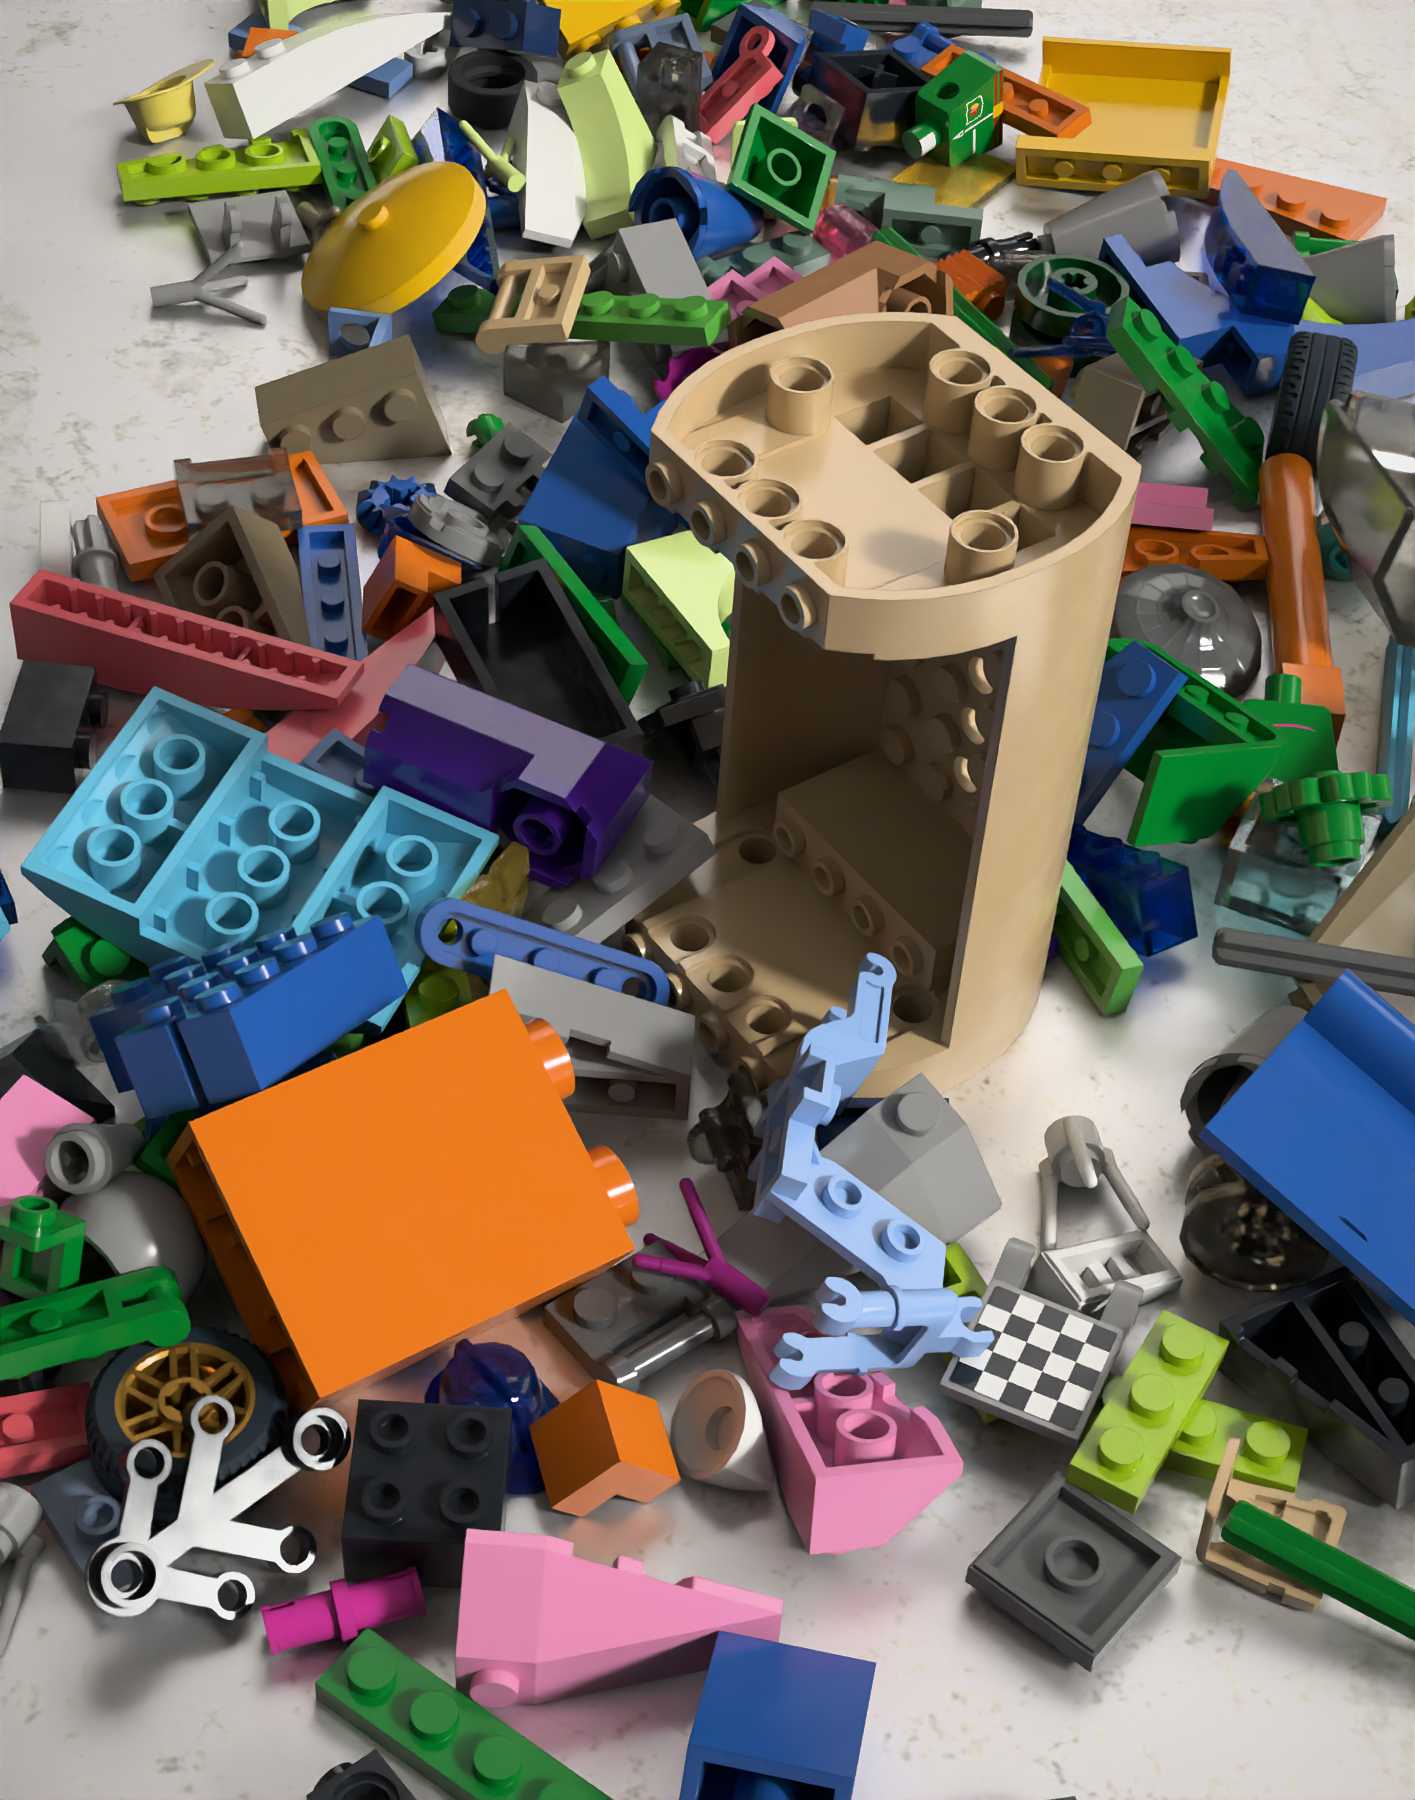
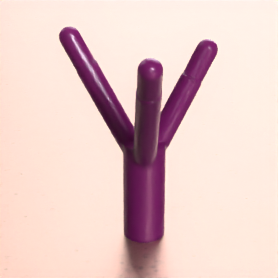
M690 1178L681 1179L679 1187L708 1261L653 1233H647L643 1238L646 1246L659 1240L677 1260L636 1253L632 1257V1264L637 1268L705 1281L757 1319L765 1310L773 1295L725 1261L693 1181Z

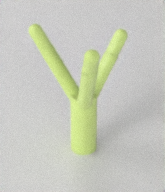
M460 121L459 128L487 160V168L471 172L474 179L479 182L495 177L510 191H521L526 183L525 176L509 163L515 139L507 137L501 155H496L467 121Z

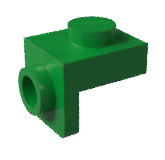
M72 916L51 930L54 938L42 954V958L48 967L60 963L90 1012L110 1002L112 999L109 992L117 987L141 978L150 977L149 968L145 963L106 941Z
M19 1196L14 1198L11 1204L0 1207V1239L4 1240L0 1288L29 1300L78 1287L86 1221L58 1210L57 1204L53 1200L41 1196Z

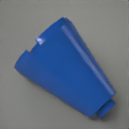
M674 166L647 171L636 183L628 207V212H634L635 226L676 218L695 262L755 239L760 233L764 221V212L761 207L726 187L725 183Z

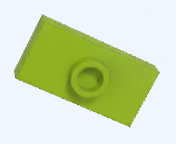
M389 114L366 152L377 184L399 172L417 166L419 163L404 122Z

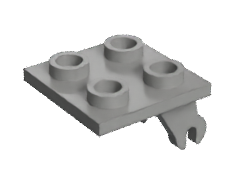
M286 190L188 204L189 215L210 264L237 242H242L245 248L227 265L228 267L238 266L248 261L269 258L287 259L296 254L311 252L310 242Z

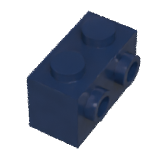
M453 0L449 46L475 51L502 50L518 55L557 57L561 9L539 5L537 0Z

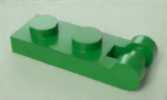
M163 1266L149 1267L0 1307V1381L22 1378L31 1372L79 1359L99 1357L108 1351L148 1340L155 1346L171 1347L181 1343L191 1330V1322L188 1311L181 1301L182 1291L175 1272Z

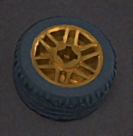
M204 1326L191 1327L188 1336L181 1343L171 1347L155 1346L149 1340L126 1346L125 1350L118 1351L116 1356L107 1362V1366L100 1370V1374L94 1380L85 1411V1429L89 1455L98 1480L114 1499L122 1504L126 1482L119 1473L118 1460L122 1450L128 1444L138 1440L155 1439L165 1444L171 1453L172 1469L167 1479L158 1484L151 1527L159 1526L162 1529L172 1522L175 1517L190 1438L186 1435L182 1426V1414L187 1404L193 1399L207 1395H219L231 1403L235 1412L234 1428L224 1438L214 1491L283 1442V1431L289 1421L287 1394L283 1380L266 1353L260 1351L259 1347L251 1344L248 1339L240 1338L238 1334H229L227 1330H216L215 1327L204 1328ZM207 1404L203 1406L198 1415L199 1425L206 1433H213L219 1424L217 1411ZM144 1448L137 1453L134 1459L136 1472L143 1478H149L156 1468V1459L153 1453ZM260 1498L258 1501L253 1503L251 1506L246 1508L244 1511H242L234 1518L240 1517L243 1512L250 1511L253 1505H258L261 1502L262 1498Z

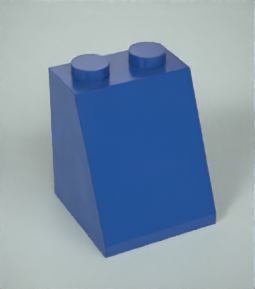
M579 407L520 514L518 525L537 526L588 590L602 595L610 594L613 599L617 600L622 595L626 547L672 535L678 528L679 521L665 507L656 503L650 492L576 418Z
M719 1630L688 1741L679 1800H851L876 1663Z

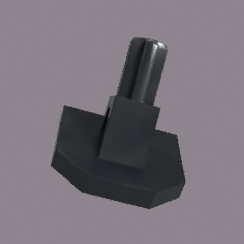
M702 679L669 690L668 695L671 701L655 709V712L639 719L637 723L644 733L643 741L670 732L694 774L698 775L706 772L718 792L726 687H724V684H719L705 689Z

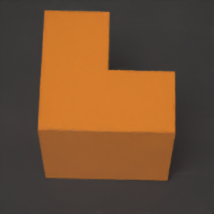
M395 535L363 587L362 632L387 642L434 606L433 594L461 585V563Z
M595 1379L528 1426L552 1509L584 1517L616 1494L647 1504L681 1481L657 1401L647 1396Z

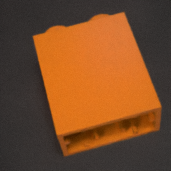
M506 988L190 1121L166 1157L167 1164L252 1343L257 1345L260 1351L266 1353L283 1380L287 1394L289 1420L295 1414L304 1410L326 1408L553 1300L604 1273L635 1250L625 1229L636 1223L639 1217L638 1199L631 1178L618 1156L607 1146L598 1145L586 1150L562 1102L563 1099L570 1097L575 1090V1076L568 1052L555 1029L546 1020L535 1018L523 1023Z

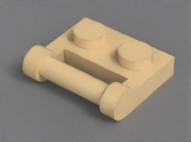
M585 254L505 262L501 266L497 277L499 290L489 318L480 324L475 338L479 349L485 353L497 355L505 351L507 345L550 344L557 341H567L591 272ZM522 295L516 315L511 318L518 296Z

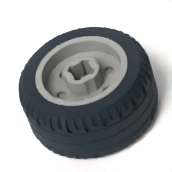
M1299 331L1291 336L1275 403L1265 461L1278 454L1292 453L1305 458L1310 463L1314 478H1323L1332 472L1343 433L1357 365L1358 348L1352 340L1316 332L1311 333L1310 331Z

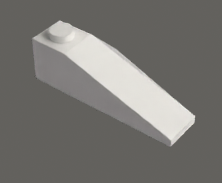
M524 80L508 127V137L515 139L511 155L512 166L522 173L526 179L524 188L516 192L519 201L518 210L522 237L570 248L584 220L586 210L585 177L577 139L568 113L557 91L558 85L551 82H541L538 84Z

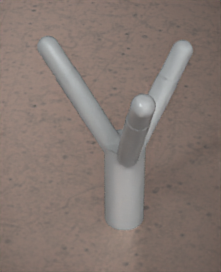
M242 242L235 243L193 280L150 287L154 308L200 301L261 325L267 321L264 314L210 294L211 292L231 289L248 283V278L245 275L209 281L244 250L245 247Z

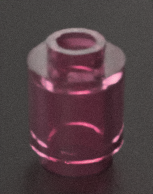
M836 203L819 213L813 238L832 252L831 257L839 260L870 244L872 234L875 231H879V229L848 205Z

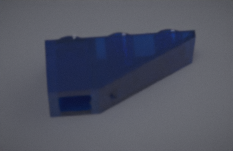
M1073 824L1066 859L1072 864L1078 876L1097 902L1105 909L1108 917L1137 954L1149 958L1198 937L1188 866L1161 857L1160 853L1156 851H1144L1123 843L1120 838L1106 837L1086 830L1084 825Z

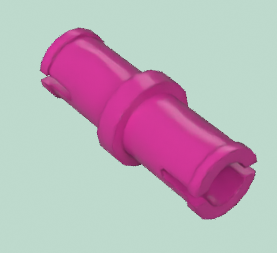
M416 1566L350 1585L346 1584L345 1578L329 1582L330 1590L273 1605H261L271 1656L279 1655V1652L340 1636L343 1644L349 1643L358 1638L357 1632L363 1631L367 1627L371 1629L416 1616L419 1618L427 1616Z

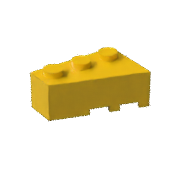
M540 0L539 5L561 9L558 53L565 62L582 52L594 54L601 47L608 45L609 38L615 31L675 16L677 9L681 5V0Z

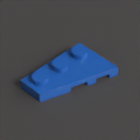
M1136 640L1103 665L1073 821L1079 827H1082L1188 679L1186 675Z

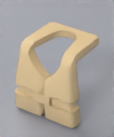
M1230 1436L1206 1506L1195 1551L1197 1559L1239 1584L1264 1596L1269 1591L1281 1596V1603L1308 1612L1318 1610L1323 1596L1322 1592L1227 1542H1211L1222 1500L1232 1507L1238 1500H1245L1337 1548L1347 1515L1346 1510L1343 1506L1312 1498L1311 1502L1295 1498L1296 1493L1233 1479L1232 1476L1241 1439Z

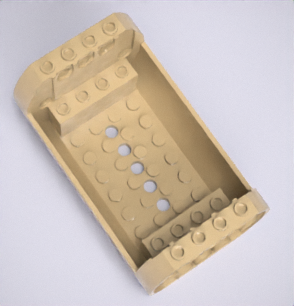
M913 312L859 313L805 322L753 339L715 357L689 375L668 397L658 412L651 429L649 465L646 467L645 479L652 498L660 506L666 507L672 514L678 512L689 523L694 537L701 545L708 547L715 554L721 553L733 564L735 581L717 810L693 823L708 834L718 853L625 924L622 948L623 952L653 961L662 968L667 976L670 988L666 1005L669 1008L695 1015V1029L704 1047L711 1053L717 1052L735 1072L736 1078L744 1091L749 1095H756L766 1107L769 1105L766 1092L776 1080L789 1076L799 1044L810 1029L822 1024V1018L832 1006L847 1010L850 987L860 974L857 967L869 952L879 954L889 960L894 966L897 976L892 987L885 1052L852 1098H886L921 1072L940 1094L957 1086L984 1070L1004 1054L1029 1022L1039 999L1142 465L957 316Z

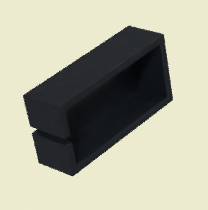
M545 558L494 574L495 618L497 622L489 624L488 585L484 578L433 594L436 642L457 682L643 757L644 733Z

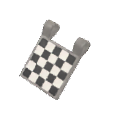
M1012 1237L1007 1241L993 1277L981 1299L983 1308L967 1327L974 1332L992 1331L995 1339L979 1357L961 1358L954 1354L939 1383L938 1393L1076 1449L1124 1341L1136 1321L1138 1305L1143 1297L1144 1290L1127 1281L1117 1280L1100 1321L1026 1292L1023 1288L1030 1277V1263L1035 1255L1036 1247L1028 1242Z

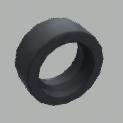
M502 50L470 52L458 57L449 67L448 106L454 116L460 120L467 121L469 124L487 128L509 127L524 80L537 83L538 72L532 62L515 53Z

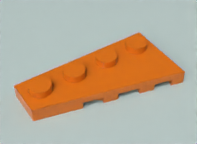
M1131 524L1121 578L1148 565L1178 563L1205 570L1220 580L1231 582L1265 580L1269 561L1264 535Z

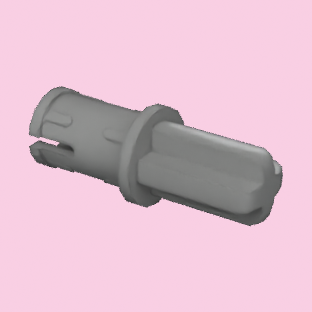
M88 515L85 520H76L72 527L76 550L72 563L75 576L83 582L118 591L115 574L119 570V559L116 553L110 549L107 527L101 524L99 517L95 515Z

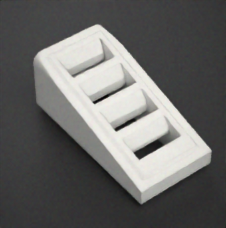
M1136 1230L1040 1253L1031 1268L1030 1277L1023 1290L1100 1321L1117 1280H1124L1143 1288V1297L1138 1305L1141 1306L1179 1289L1184 1279L1146 1230ZM1125 1258H1129L1143 1276L1138 1277Z

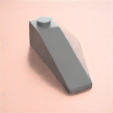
M922 1072L866 1111L819 1151L821 1157L837 1163L945 1245L958 1241L1000 1210L1002 1206L1001 1199L967 1123ZM751 1209L717 1238L725 1261L773 1295L767 1306L818 1290L827 1277L841 1278L861 1271L787 1215H785L780 1224L753 1215V1209ZM703 1250L698 1256L708 1261ZM727 1298L736 1311L743 1310Z

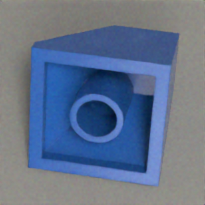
M740 3L712 69L713 84L740 57L739 45L744 35L758 25L765 26L775 37L774 46L767 57L775 64L783 77L773 87L771 92L757 104L776 115L805 47L807 30L777 10ZM761 39L754 44L752 50L759 46Z

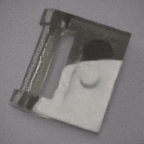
M286 447L270 448L267 455L192 463L191 458L173 460L175 485L189 542L232 504L277 524L280 531L303 528L302 508L292 477ZM256 478H259V479H257V480H252V481L235 482V483H227V484H215V483H222V482H231V481H239V480H247V479H256Z

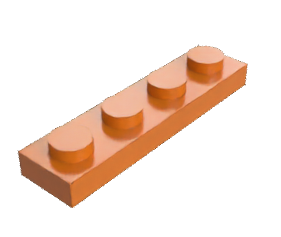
M951 44L920 68V72L932 80L966 50ZM1004 68V124L1029 136L1071 139L1075 138L1092 124L1090 108Z

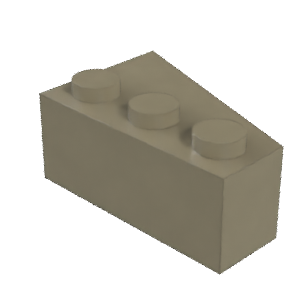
M409 334L255 387L260 427L275 458L307 450L312 451L319 464L452 455L443 413Z
M1118 352L1085 366V368L1079 371L1073 382L1071 397L1075 401L1072 410L1137 462L1142 459L1144 450L1139 449V447L1148 438L1159 441L1173 426L1167 417L1168 413L1163 405L1161 391L1156 389L1153 392H1148ZM1193 357L1196 367L1201 371L1204 361Z

